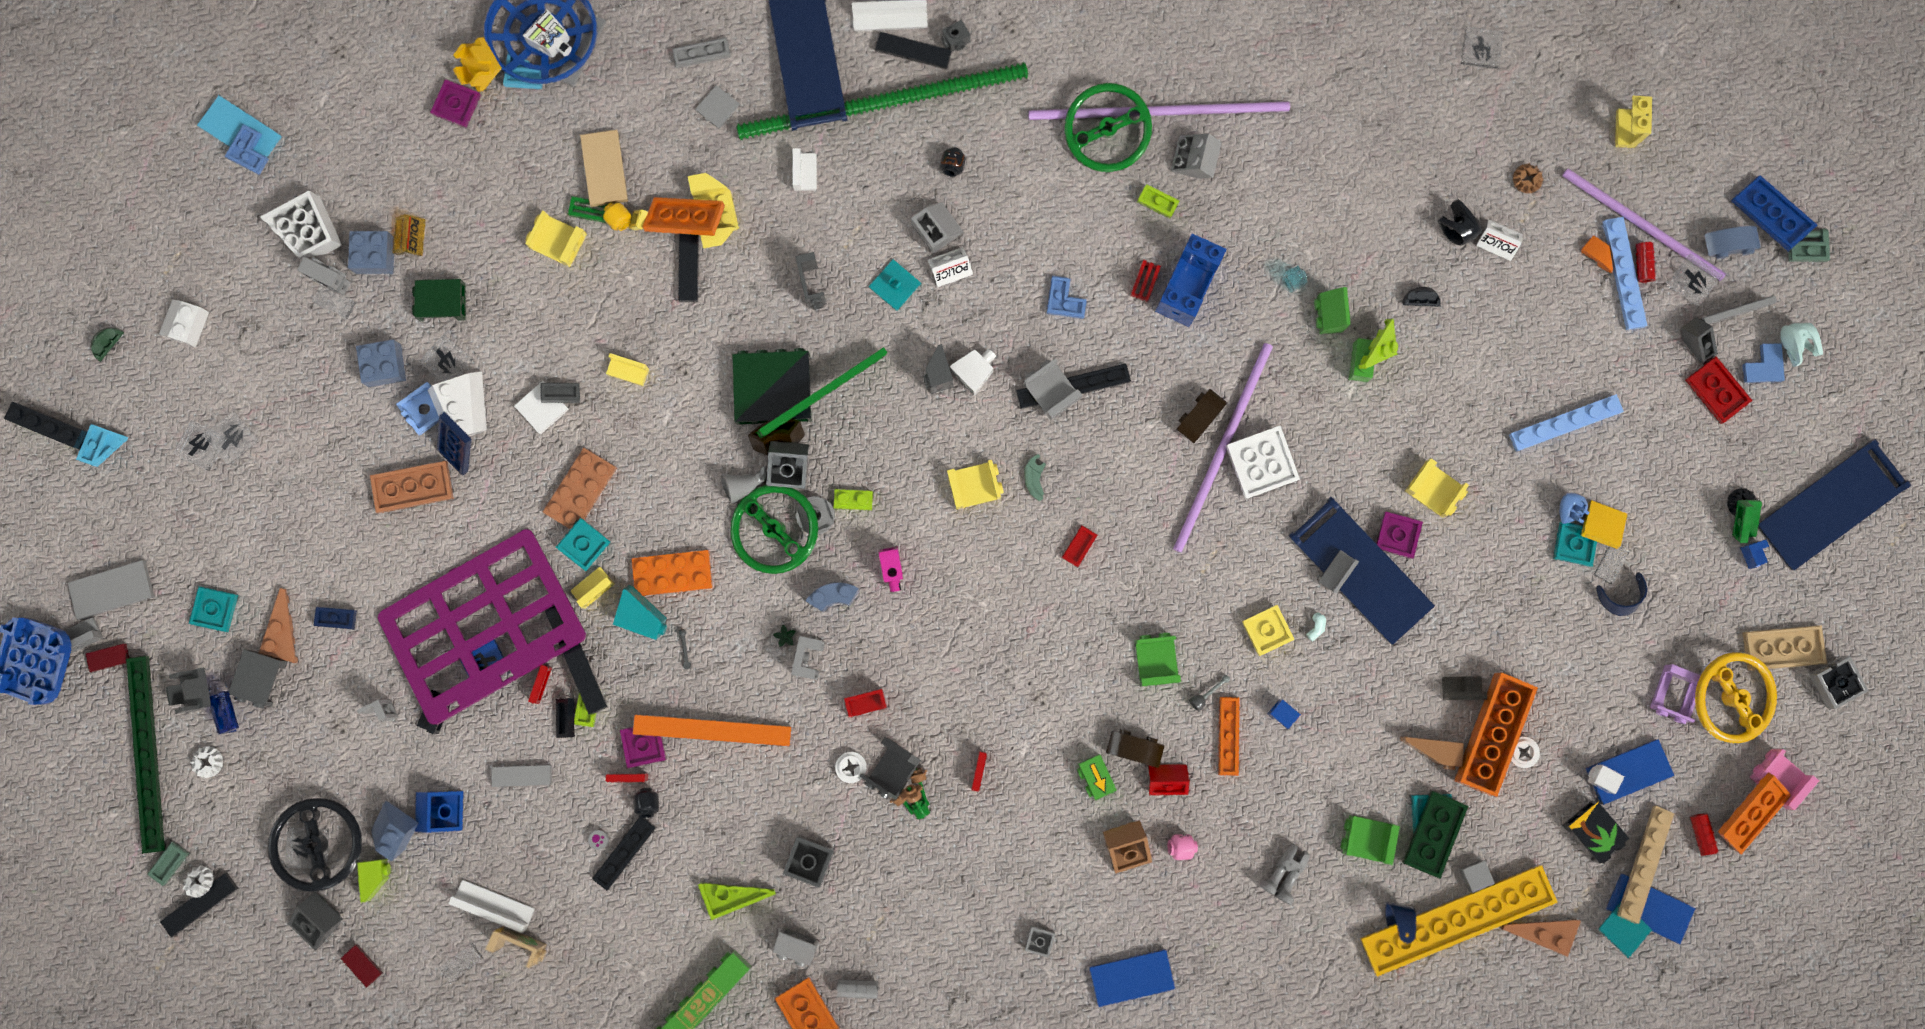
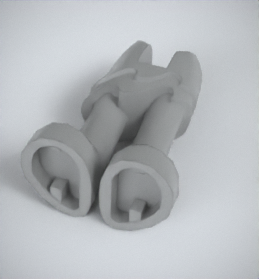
M1295 844L1290 845L1284 855L1278 860L1279 862L1275 865L1278 867L1268 880H1263L1259 885L1266 892L1275 895L1276 898L1291 906L1294 902V898L1291 895L1292 887L1306 868L1310 856L1304 850L1297 861L1293 860L1298 850V846ZM1286 871H1290L1282 886L1277 891L1278 884L1282 879L1284 873Z

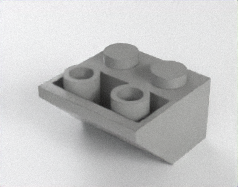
M1209 133L1179 136L1171 171L1198 179L1213 178L1222 142Z
M942 202L926 207L911 218L912 226L933 254L964 233Z

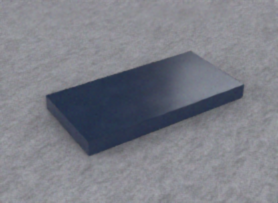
M443 412L439 415L437 451L461 475H464L468 472L472 439L446 412Z

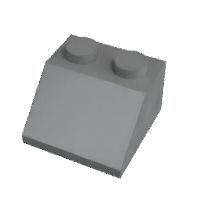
M783 927L778 934L773 952L780 959L787 960L789 958L795 960L796 965L806 967V965H811L820 941Z

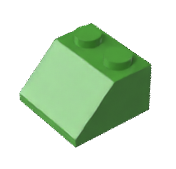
M1347 287L1322 292L1314 300V308L1318 311L1316 328L1319 329L1320 334L1342 333L1351 325Z

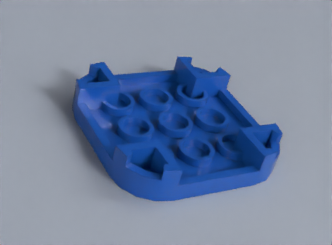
M12 617L5 625L0 626V632L4 633L0 646V693L27 701L30 705L52 703L59 695L71 654L72 645L70 637L64 630L31 618Z

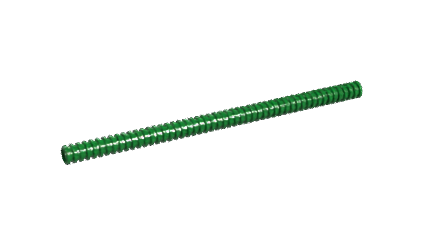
M1022 62L1021 65L1016 63V66L1012 64L1010 67H999L998 70L993 68V71L989 69L988 72L971 73L970 76L965 74V77L961 75L959 78H948L947 81L942 79V82L938 80L936 81L937 83L920 84L919 87L914 85V88L897 89L896 92L891 90V93L887 91L885 94H874L872 97L868 95V98L863 96V99H851L849 102L845 100L846 115L851 117L852 114L856 116L857 113L874 112L875 109L880 111V108L884 110L886 107H897L898 104L903 106V103L907 105L908 102L925 101L926 98L930 100L931 97H934L935 99L937 96H948L949 93L954 95V92L958 94L960 91H971L972 88L976 90L977 87L981 89L982 86L999 85L1000 82L1002 84L1005 81L1009 83L1011 80H1022L1023 77L1027 79L1028 69L1025 62ZM840 109L797 116L795 118L797 121L840 113ZM789 113L788 115L783 114V116L777 115L775 118L771 116V119L766 117V120H754L752 123L748 121L747 124L743 122V125L738 123L736 126L738 137L740 140H743V138L749 139L750 136L754 138L755 135L759 137L760 134H772L773 131L775 133L778 130L782 132L783 129L787 131L791 128Z

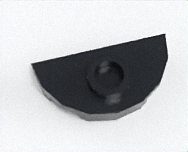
M1423 286L1410 290L1404 296L1402 304L1408 306L1441 307V300L1434 289Z

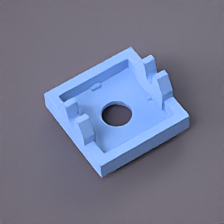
M426 382L396 404L401 411V415L406 418V422L413 427L418 435H422L439 422V416L428 392V389L431 387L429 382ZM422 404H428L430 411L423 415L420 413L419 407Z

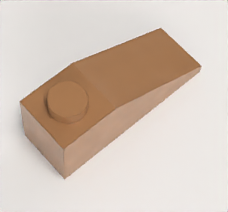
M1400 737V741L1431 761L1444 765L1443 769L1455 770L1456 766L1462 767L1464 743Z

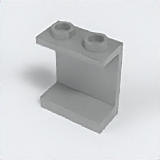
M1048 359L1040 365V370L1037 372L1031 371L1025 376L1026 380H1024L1025 387L1050 421L1082 398L1080 391L1074 389L1057 366L1056 359L1052 361Z

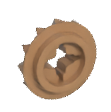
M1530 163L1522 164L1513 174V183L1523 193H1534L1542 185L1544 180L1542 177L1543 171H1540L1537 166H1533ZM1527 175H1528V176H1531V175L1533 176V175H1534L1533 179H1531V182H1530L1529 180H1527V181H1526V180L1522 181V180H1523Z

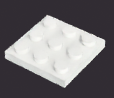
M1281 426L1226 445L1245 499L1300 480Z

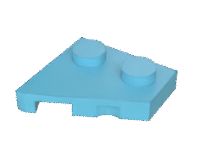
M509 53L507 54L506 65L514 60ZM519 65L512 71L525 78L541 79V70H533ZM506 73L504 74L503 84L505 87L542 89L543 84L522 82Z
M91 424L76 460L98 467L125 443L128 437Z

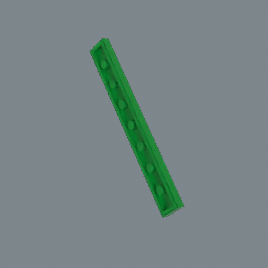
M883 347L760 428L756 433L760 438H763L884 358L888 352Z

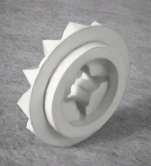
M1520 737L1511 759L1513 764L1520 768H1529L1535 765L1540 756L1537 743L1531 738ZM1518 748H1521V749H1525V748H1526V749H1527V750H1526V754H1527L1528 757H1526V756H1521V757H1520L1519 755L1521 754V752L1519 751Z
M202 747L192 754L193 758L190 763L192 764V771L197 776L204 778L213 777L219 773L223 766V757L219 750L214 747ZM209 757L208 762L212 766H203L204 762L201 760V758L207 759Z
M846 752L836 762V774L846 783L858 782L862 779L860 777L861 773L864 775L866 773V762L860 754ZM848 759L852 764H859L854 769V776L850 770L843 771L848 766Z
M200 865L199 867H193L192 871L187 873V879L183 880L185 883L183 889L186 891V894L191 897H200L207 893L212 886L213 873L210 868ZM195 878H198L201 885L196 884Z

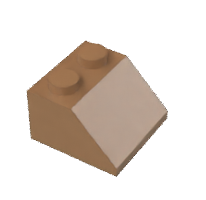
M1140 820L1103 832L1115 874L1152 862L1147 836Z

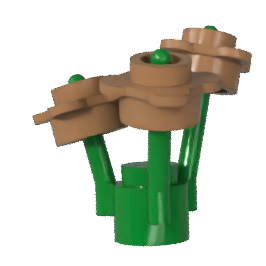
M916 768L910 777L911 782L918 783V785H908L901 791L896 800L892 798L889 801L897 806L903 804L911 815L914 814L918 820L930 814L928 808L930 804L922 781L927 779L926 772L928 771L927 769L922 770V768Z

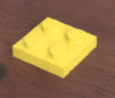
M1278 605L1242 621L1258 656H1262L1295 640Z

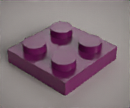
M445 79L430 113L433 116L467 128L481 94Z
M1384 512L1376 544L1384 552L1414 559L1423 522L1394 513Z
M633 727L620 730L627 768L667 760L661 736L634 735Z

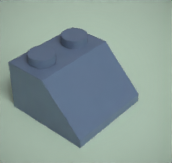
M386 801L371 829L375 851L392 862L406 849L418 822Z

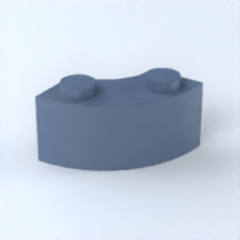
M1756 226L1734 227L1704 234L1708 255L1716 257V259L1727 258L1730 254L1751 255L1755 253L1754 250L1761 249Z
M831 583L816 589L806 599V602L824 613L828 607L834 604L850 606L860 589L846 583Z

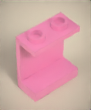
M1771 749L1765 755L1766 759L1753 769V774L1750 778L1758 785L1759 781L1768 772L1775 775L1791 794V797L1785 802L1783 807L1789 810H1796L1819 780L1813 775H1805L1784 756L1786 752L1784 749Z

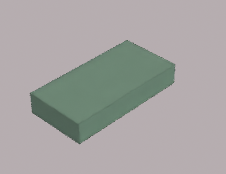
M171 842L147 875L160 885H166L189 852L176 842Z

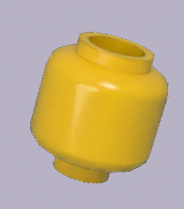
M610 203L604 208L603 219L611 229L623 231L631 224V213L623 204Z

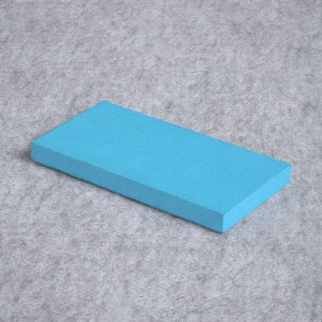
M218 95L197 124L198 127L229 147L244 124L262 134L253 150L265 157L269 156L282 138L281 135L220 95Z

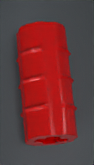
M1653 242L1636 244V264L1639 283H1648L1656 280Z
M1708 813L1690 816L1700 855L1707 856L1718 853L1717 842Z

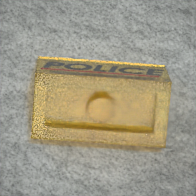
M407 214L395 218L393 254L402 255L408 253L423 256L426 219Z

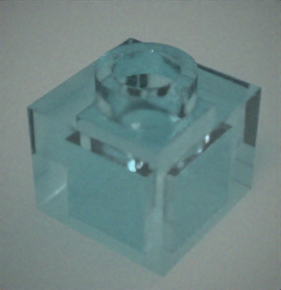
M1299 266L1285 272L1282 276L1290 293L1304 287L1307 283V275Z

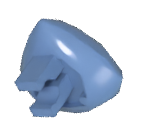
M1566 493L1562 497L1559 513L1563 524L1573 521L1583 524L1584 520L1581 517L1584 514L1588 515L1590 513L1587 511L1588 504L1583 496L1577 493Z

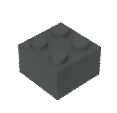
M771 441L768 452L767 486L805 489L809 444Z
M798 835L783 874L820 888L835 848Z

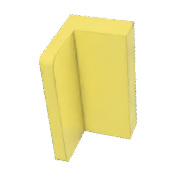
M609 353L608 357L611 361L606 372L608 376L644 386L649 371L645 364Z
M599 567L575 586L571 593L578 600V605L586 609L614 586L615 583Z

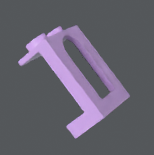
M1673 664L1665 665L1650 708L1656 710V714L1667 717L1669 715L1674 717V721L1686 725V722H1694L1695 720L1691 718L1695 706V691L1701 675ZM1672 676L1689 682L1682 706L1677 712L1665 708L1663 704Z

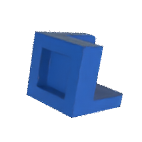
M1767 539L1740 547L1749 569L1760 567L1768 562L1763 551L1764 548L1769 547Z
M1279 699L1267 713L1272 719H1276L1287 729L1301 715L1283 699Z

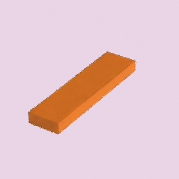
M1219 697L1218 775L1239 776L1240 698Z

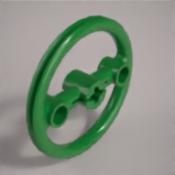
M1116 83L1098 84L1084 90L1072 102L1065 119V138L1072 154L1084 166L1100 172H1115L1131 166L1143 155L1152 135V119L1146 103L1132 89ZM1116 92L1128 97L1136 104L1134 108L1129 109L1124 115L1115 119L1106 117L1101 120L1099 126L1093 129L1080 131L1077 134L1073 133V121L1078 108L1084 101L1095 94ZM1137 112L1139 119L1136 121L1131 120L1129 113ZM1139 122L1144 124L1143 137L1138 148L1123 161L1110 164L1099 163L1091 160L1081 152V149L1088 146L1090 142L1101 137L1112 138L1118 129L1129 124L1135 125ZM1108 123L1109 126H1113L1111 128V132H1109L1108 130H1103L1105 128V124ZM1085 135L1088 139L1087 143L1080 144L1077 141L1078 136Z
M767 485L758 487L739 502L733 513L730 527L732 544L741 560L757 571L769 574L791 571L800 566L815 547L818 537V520L815 510L809 500L793 488ZM769 493H782L800 503L809 521V535L805 546L794 541L786 533V527L783 522L772 519L764 511L763 505L757 501L758 497ZM756 504L758 510L755 514H752L751 508ZM744 512L754 517L763 526L762 530L765 536L776 539L784 547L786 554L792 558L791 561L781 565H766L754 560L746 552L742 545L739 531L740 521ZM771 525L776 526V527H775V530H776L777 533H774V532H773V528H772ZM793 544H796L797 551L796 553L792 554L790 550L791 546Z

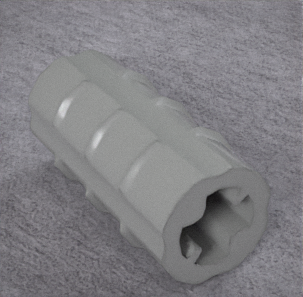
M849 978L838 979L837 997L877 999L878 981L849 980Z

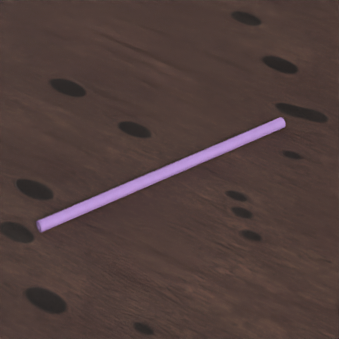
M1264 343L1173 547L1177 552L1182 553L1227 452L1226 445L1231 443L1273 346Z

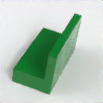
M1738 500L1732 536L1740 543H1748L1749 537L1757 536L1762 501Z

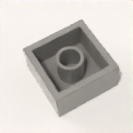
M1479 860L1460 868L1468 891L1471 893L1495 884L1485 860Z
M1031 925L1025 951L1049 958L1055 932Z

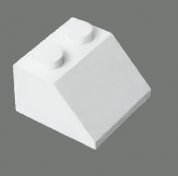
M172 300L159 335L196 347L209 312L183 301Z

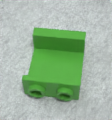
M1161 633L1159 638H1151V635L1139 636L1140 640H1135L1140 687L1181 682V677L1178 675L1174 644L1176 636H1170V633Z
M1349 815V819H1346L1344 824L1346 835L1345 838H1342L1340 846L1341 850H1343L1342 854L1393 865L1400 826Z

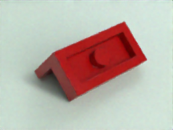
M1186 764L1160 765L1159 768L1148 766L1149 795H1188L1190 781Z

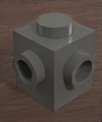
M961 19L942 30L941 41L944 47H948L952 52L955 50L960 51L965 48L966 44L971 42V34Z

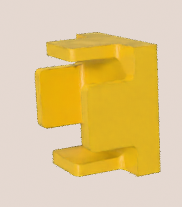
M478 37L474 43L461 44L453 54L455 58H461L460 62L463 65L453 69L460 83L470 84L471 87L475 86L477 91H484L502 69L484 37Z

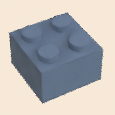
M350 231L348 269L355 274H394L395 237L388 231Z
M393 339L356 346L362 384L367 387H374L406 381L400 343Z

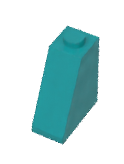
M628 585L623 589L613 625L657 640L661 635L664 636L667 625L665 622L667 617L633 586Z

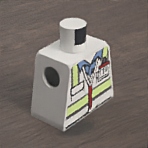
M548 10L523 34L527 44L550 57H554L558 52L567 56L572 50V47L567 44L570 38L566 30Z

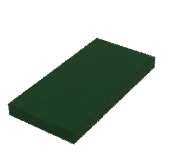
M1430 790L1402 863L1441 879L1469 806Z

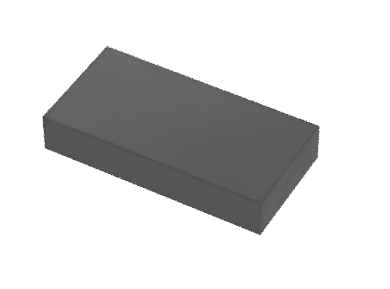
M540 383L541 403H580V383Z

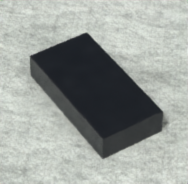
M574 698L556 699V738L575 737Z

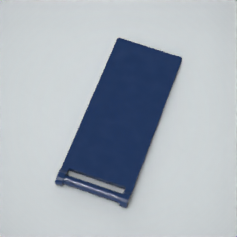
M769 0L792 131L798 130L797 128L839 120H842V122L848 121L825 0ZM840 109V113L797 121L795 118L797 116Z
M1876 439L1869 441L1853 455L1759 523L1758 528L1791 570L1799 568L1912 485L1903 478L1878 446L1879 442ZM1869 450L1873 451L1898 483L1896 488L1870 456Z
M1331 496L1327 499V503L1297 531L1288 535L1323 573L1340 550L1359 561L1339 590L1390 644L1398 641L1435 607L1426 595ZM1332 508L1337 511L1304 542L1299 539Z

